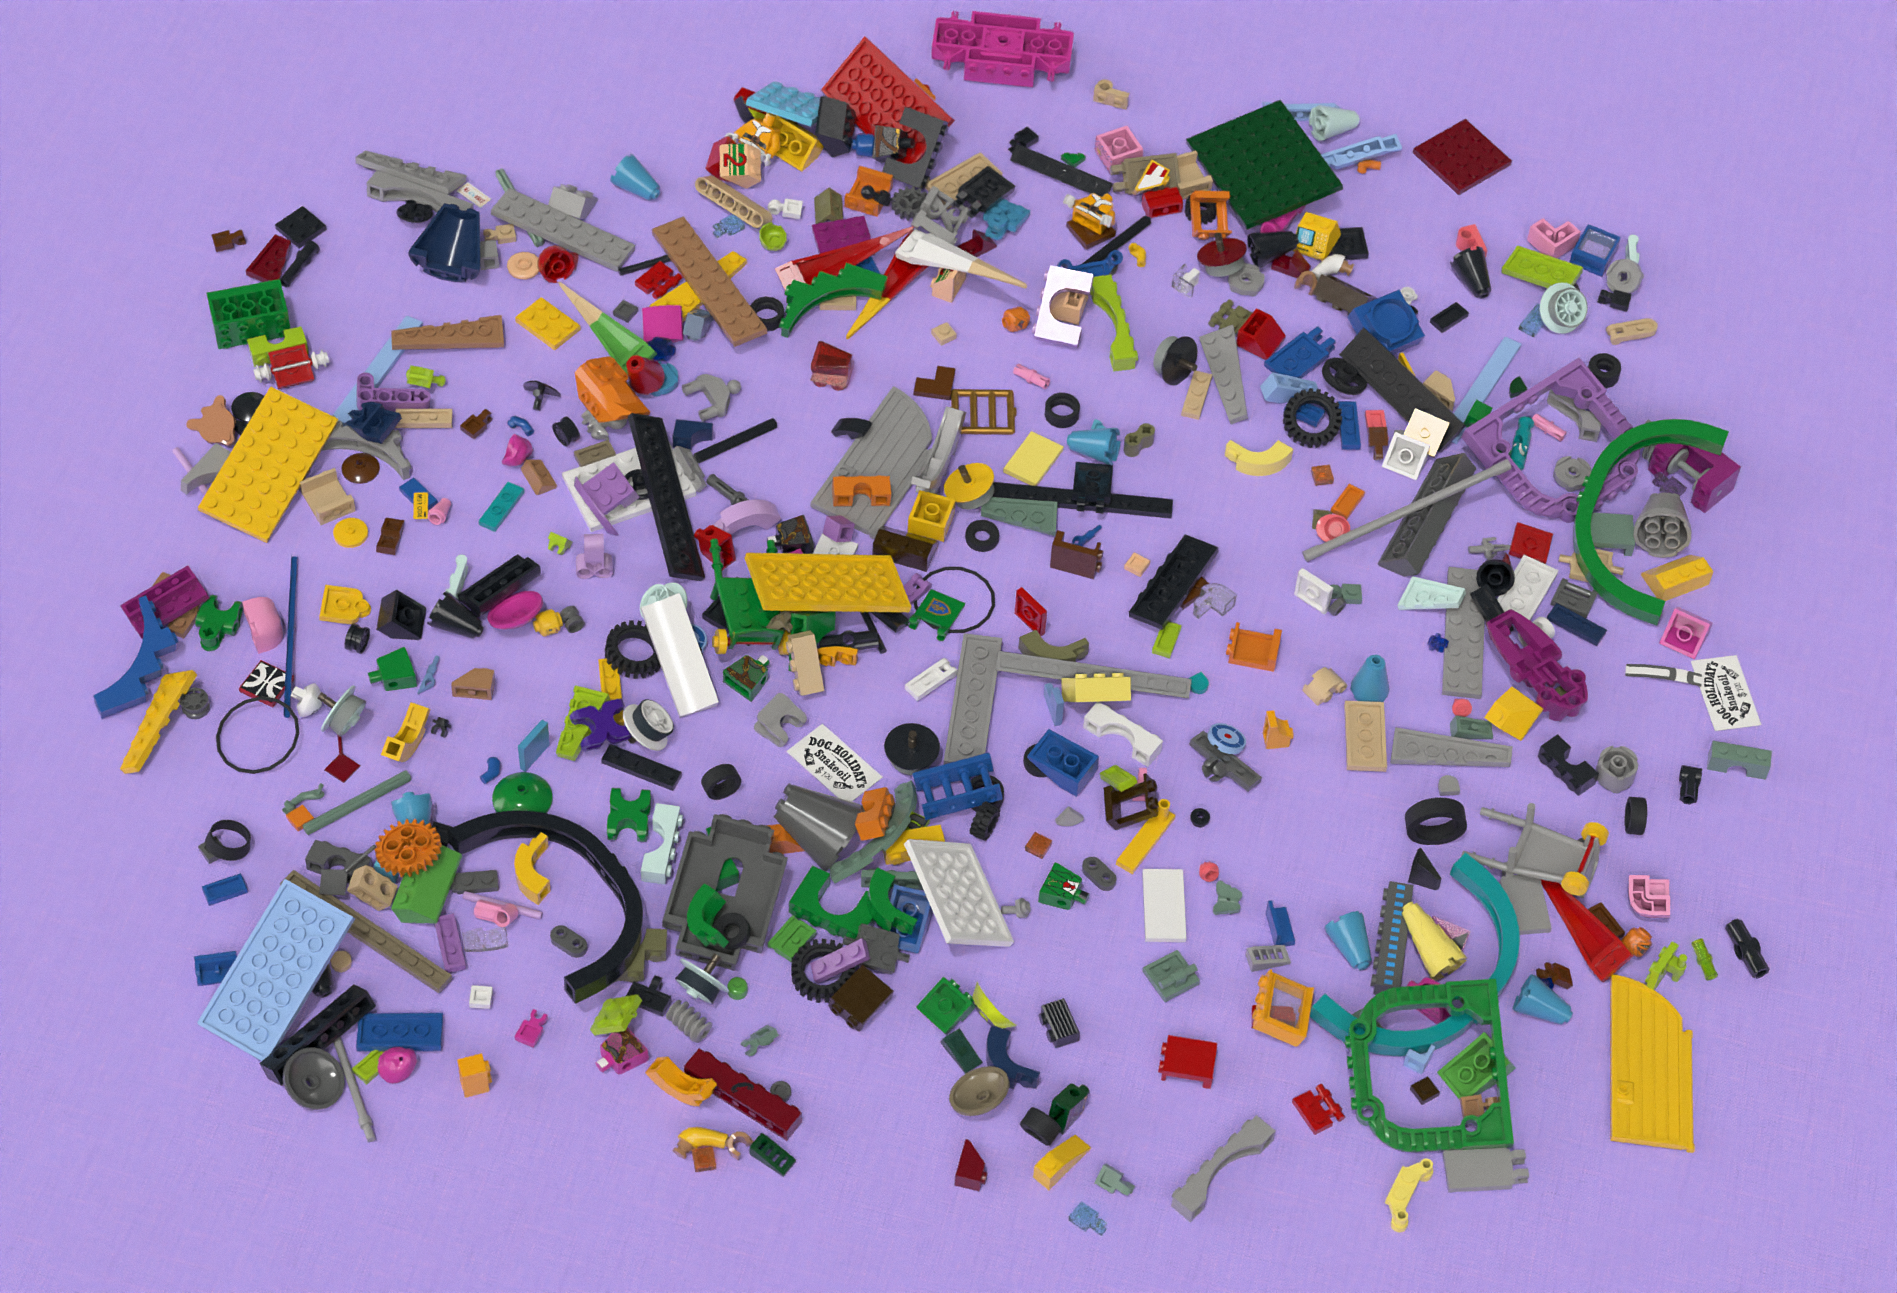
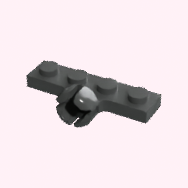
M1205 731L1200 732L1190 740L1189 745L1207 759L1203 762L1202 772L1206 778L1212 774L1214 775L1209 778L1210 781L1216 782L1228 776L1246 791H1250L1261 782L1262 777L1234 754L1221 752L1218 750V746H1213L1209 742Z

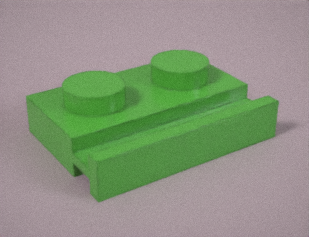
M792 915L768 942V948L774 949L776 953L792 962L795 952L798 953V949L801 946L805 948V943L810 942L814 938L816 930L802 920H797Z

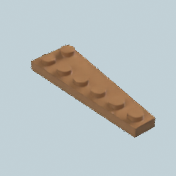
M502 315L481 317L477 321L470 322L468 320H461V323L457 324L447 322L443 323L442 326L436 327L427 325L392 330V350L504 347Z

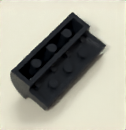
M517 554L458 594V599L470 608L474 615L480 617L541 574L540 565L529 557L524 559Z

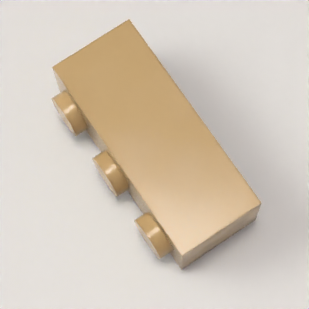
M811 631L788 635L786 648L787 652L791 653L792 658L789 661L791 672L795 674V679H793L794 690L798 691L801 696L824 691L815 635Z

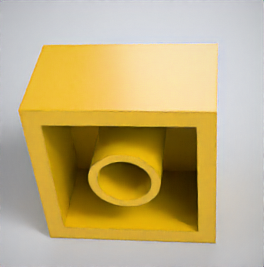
M919 490L908 517L907 532L944 542L955 514L956 499Z

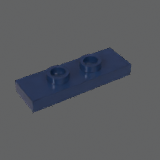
M1558 603L1555 604L1547 615V619L1550 622L1595 646H1598L1607 632V629Z

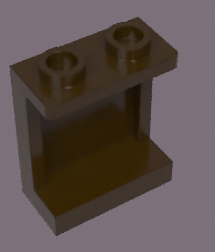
M862 965L830 998L828 1006L831 1012L836 1016L842 1017L850 1028L860 1032L864 1024L883 1004H887L891 1000L894 990Z

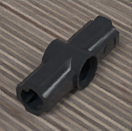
M847 630L839 635L824 636L819 641L820 648L840 646L862 650L879 647L877 630L862 632ZM848 640L853 641L851 644H845Z
M1734 919L1726 924L1725 929L1734 943L1735 954L1739 960L1744 961L1752 977L1758 979L1767 974L1770 969L1761 954V947L1757 938L1751 937L1742 920Z

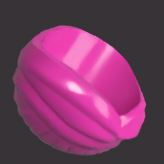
M513 434L508 442L506 454L501 461L502 464L507 466L521 465L532 454V444L529 440Z
M390 1048L378 1059V1073L387 1083L395 1084L404 1081L413 1072L417 1063V1056L415 1051L410 1048Z

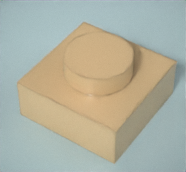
M947 322L931 329V334L941 346L957 339V333Z

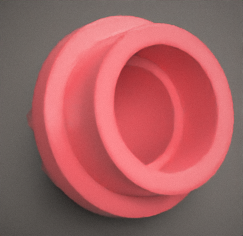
M1210 861L1204 862L1200 865L1199 875L1206 882H1212L1218 878L1219 868L1215 863Z

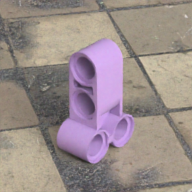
M584 534V553L576 556L577 577L581 579H588L593 575L599 578L611 577L613 574L612 556L604 553V535Z

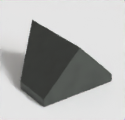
M1418 848L1413 860L1408 883L1438 890L1442 878L1422 848Z

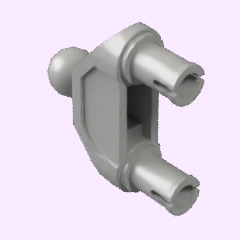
M709 374L697 376L696 380L681 386L685 396L700 390L711 403V407L698 411L702 422L715 416H725L730 404V393L737 394L741 390L739 381L731 380L726 386L721 378Z

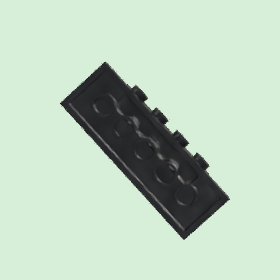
M1185 534L1172 553L1167 555L1164 564L1158 567L1156 575L1148 581L1145 590L1140 592L1137 601L1129 611V617L1163 630L1218 554V547Z

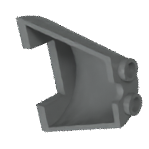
M788 783L783 791L785 794L784 800L781 798L775 806L777 811L774 818L822 870L827 871L838 859V854L847 846L856 831L855 821L858 813L864 812L863 806Z

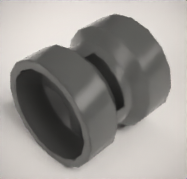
M568 606L560 612L562 622L565 623L569 633L578 632L584 627L585 622L579 616L576 606Z

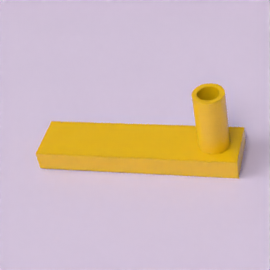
M1161 799L1158 802V816L1150 818L1145 822L1116 860L1117 866L1132 875L1175 820L1176 815L1169 811L1170 802L1167 799Z

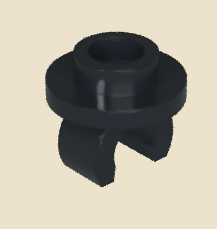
M438 717L437 720L433 719L432 722L436 724L431 728V733L436 734L437 729L441 728V737L445 738L448 733L446 727H452V725L448 724L449 720Z

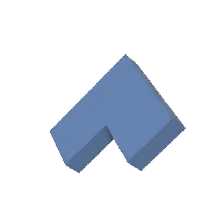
M1047 683L1044 685V698L1054 726H1060L1063 719L1064 700L1058 687L1054 688L1051 683Z

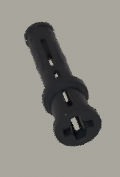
M312 240L305 241V246L297 252L296 259L280 278L283 287H289L302 268L312 261L313 255L319 252L320 247Z

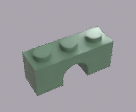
M1712 741L1708 753L1707 770L1727 773L1729 767L1741 766L1746 769V777L1766 780L1771 767L1772 751Z

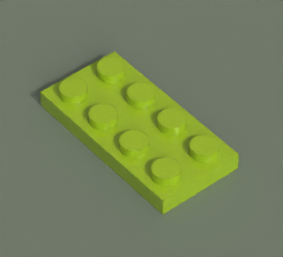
M1517 245L1503 265L1502 273L1549 288L1556 283H1568L1574 286L1583 273V267Z

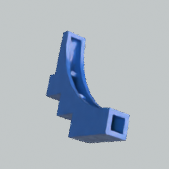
M146 596L139 598V606L144 619V633L136 659L118 681L107 689L93 695L94 703L101 719L147 702L146 695L149 693L145 682L161 677V669L164 668L161 659L158 657L176 651L178 639L175 632L171 633L169 627L163 629L160 618H156L154 615L156 609L153 602L148 601Z

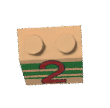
M749 144L720 145V177L746 189L760 182V149Z
M939 267L938 275L932 279L930 285L932 296L952 303L963 285L967 273Z

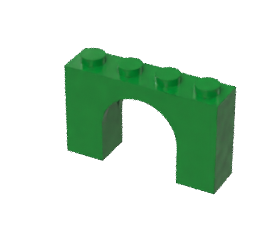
M813 865L789 901V913L794 915L795 918L806 920L812 926L821 927L831 935H838L842 938L847 936L856 939L861 924L874 926L876 923L868 909V891H865L857 906L849 913L835 915L825 911L819 904V901L830 885V873Z

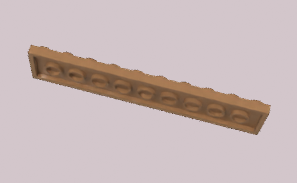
M684 216L652 229V235L734 347L767 334L765 325Z

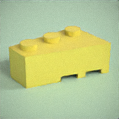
M1105 673L1093 674L1094 677H1087V674H1075V678H1061L1064 702L1131 701V677H1124V673H1112V677H1105Z

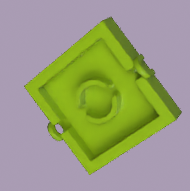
M638 995L607 999L603 1003L598 1016L594 1019L590 1031L593 1035L625 1031L632 1018H636V1010L642 999Z

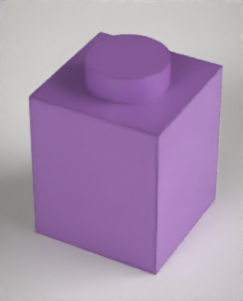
M841 515L826 516L823 534L835 542H851L855 524Z

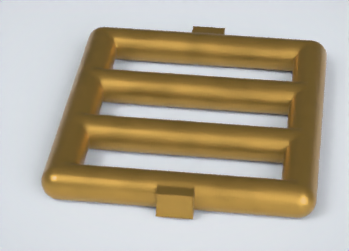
M953 389L951 391L950 408L959 410V397H970V427H962L961 434L1012 435L1015 433L1017 411L1016 407H1014V392L1012 390ZM977 397H988L989 427H978ZM996 397H1007L1008 427H996Z

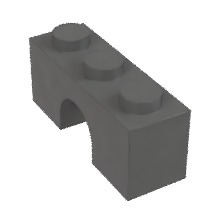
M315 840L305 858L307 870L321 874L322 869H330L338 865L343 866V870H345L363 853L358 854L345 847L334 846L327 841ZM367 855L348 872L347 883H350L354 870L365 865L373 867L372 858Z

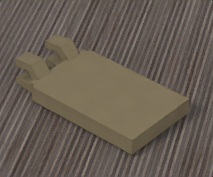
M1177 153L1127 158L1119 165H1111L1110 175L1123 173L1124 182L1113 183V192L1125 191V194L1133 195V190L1151 160L1170 170L1168 173L1170 178L1165 186L1162 185L1157 190H1162L1165 187H1177L1181 183Z

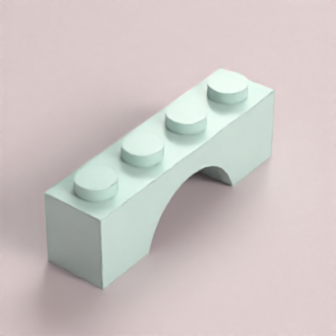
M656 803L652 819L653 831L658 833L664 842L657 850L644 854L641 867V881L665 885L667 877H671L672 865H670V862L675 859L676 848H674V844H678L680 832L677 830L678 826L682 827L683 823L680 806Z

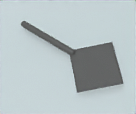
M372 845L345 870L322 869L319 895H346L348 872L376 848V845Z

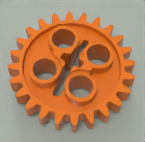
M406 819L405 824L398 821V826L390 825V831L383 830L385 836H378L380 841L375 843L377 848L374 849L377 862L381 868H385L386 873L391 871L393 876L399 872L400 877H403L405 873H408V876L411 877L414 871L419 875L420 869L427 871L426 866H433L432 860H438L437 854H441L440 847H442L440 835L437 833L436 828H432L431 823L425 825L424 820L419 824L416 819L412 823H409V820Z

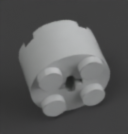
M1613 746L1605 748L1600 754L1595 769L1599 773L1597 778L1599 784L1613 793H1620L1628 789L1633 784L1638 770L1636 754L1624 746H1620V748H1613Z

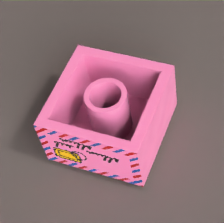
M1128 126L1096 136L1095 152L1109 173L1111 165H1119L1127 158L1143 157V148Z

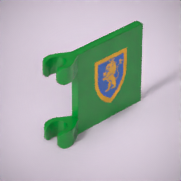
M930 589L915 614L910 617L909 628L916 630L920 620L926 621L939 627L936 639L943 642L948 631L965 607V603Z

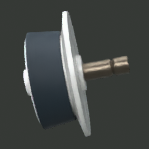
M645 699L639 705L631 704L624 709V723L633 736L628 740L631 744L638 741L646 748L660 751L666 747L667 736L673 732L674 725L670 715L661 705L653 700Z

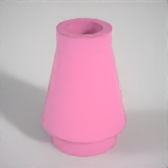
M442 498L440 502L428 511V519L432 524L440 525L445 522L451 506L449 499Z

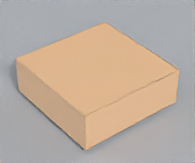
M1134 552L1124 565V569L1141 577L1149 567L1150 560Z

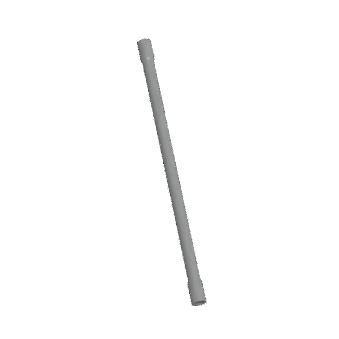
M1508 459L1503 460L1484 471L1321 545L1307 549L1302 552L1306 562L1311 561L1330 550L1484 480L1512 469Z

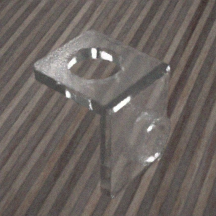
M1184 264L1173 274L1171 287L1191 298L1194 285L1183 279L1187 271V264Z

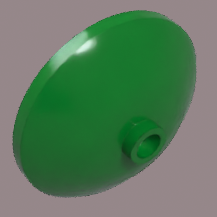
M517 772L504 777L495 786L492 794V803L496 813L503 811L548 813L553 802L552 789L548 782L541 776L530 772Z

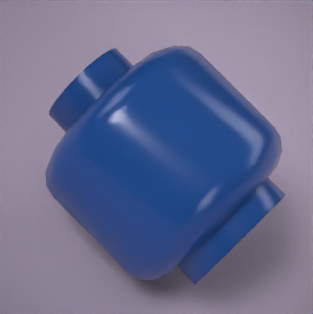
M859 133L856 139H853L852 150H855L857 156L872 157L875 136L873 134Z

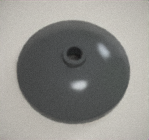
M305 1048L297 1051L287 1061L283 1071V1082L288 1095L298 1105L310 1110H322L330 1107L340 1098L344 1089V1074L340 1064L331 1054L318 1048ZM306 1080L310 1082V1086L306 1084Z

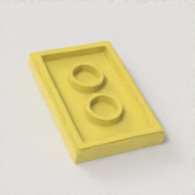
M1031 431L1003 468V472L1028 485L1038 486L1063 452L1064 446Z

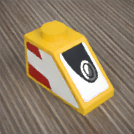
M1151 160L1132 194L1137 195L1150 190H1157L1162 185L1165 186L1170 178L1168 176L1170 170Z

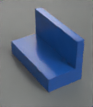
M1272 900L1268 901L1266 917L1274 945H1285V947L1295 945V937L1287 908H1274Z

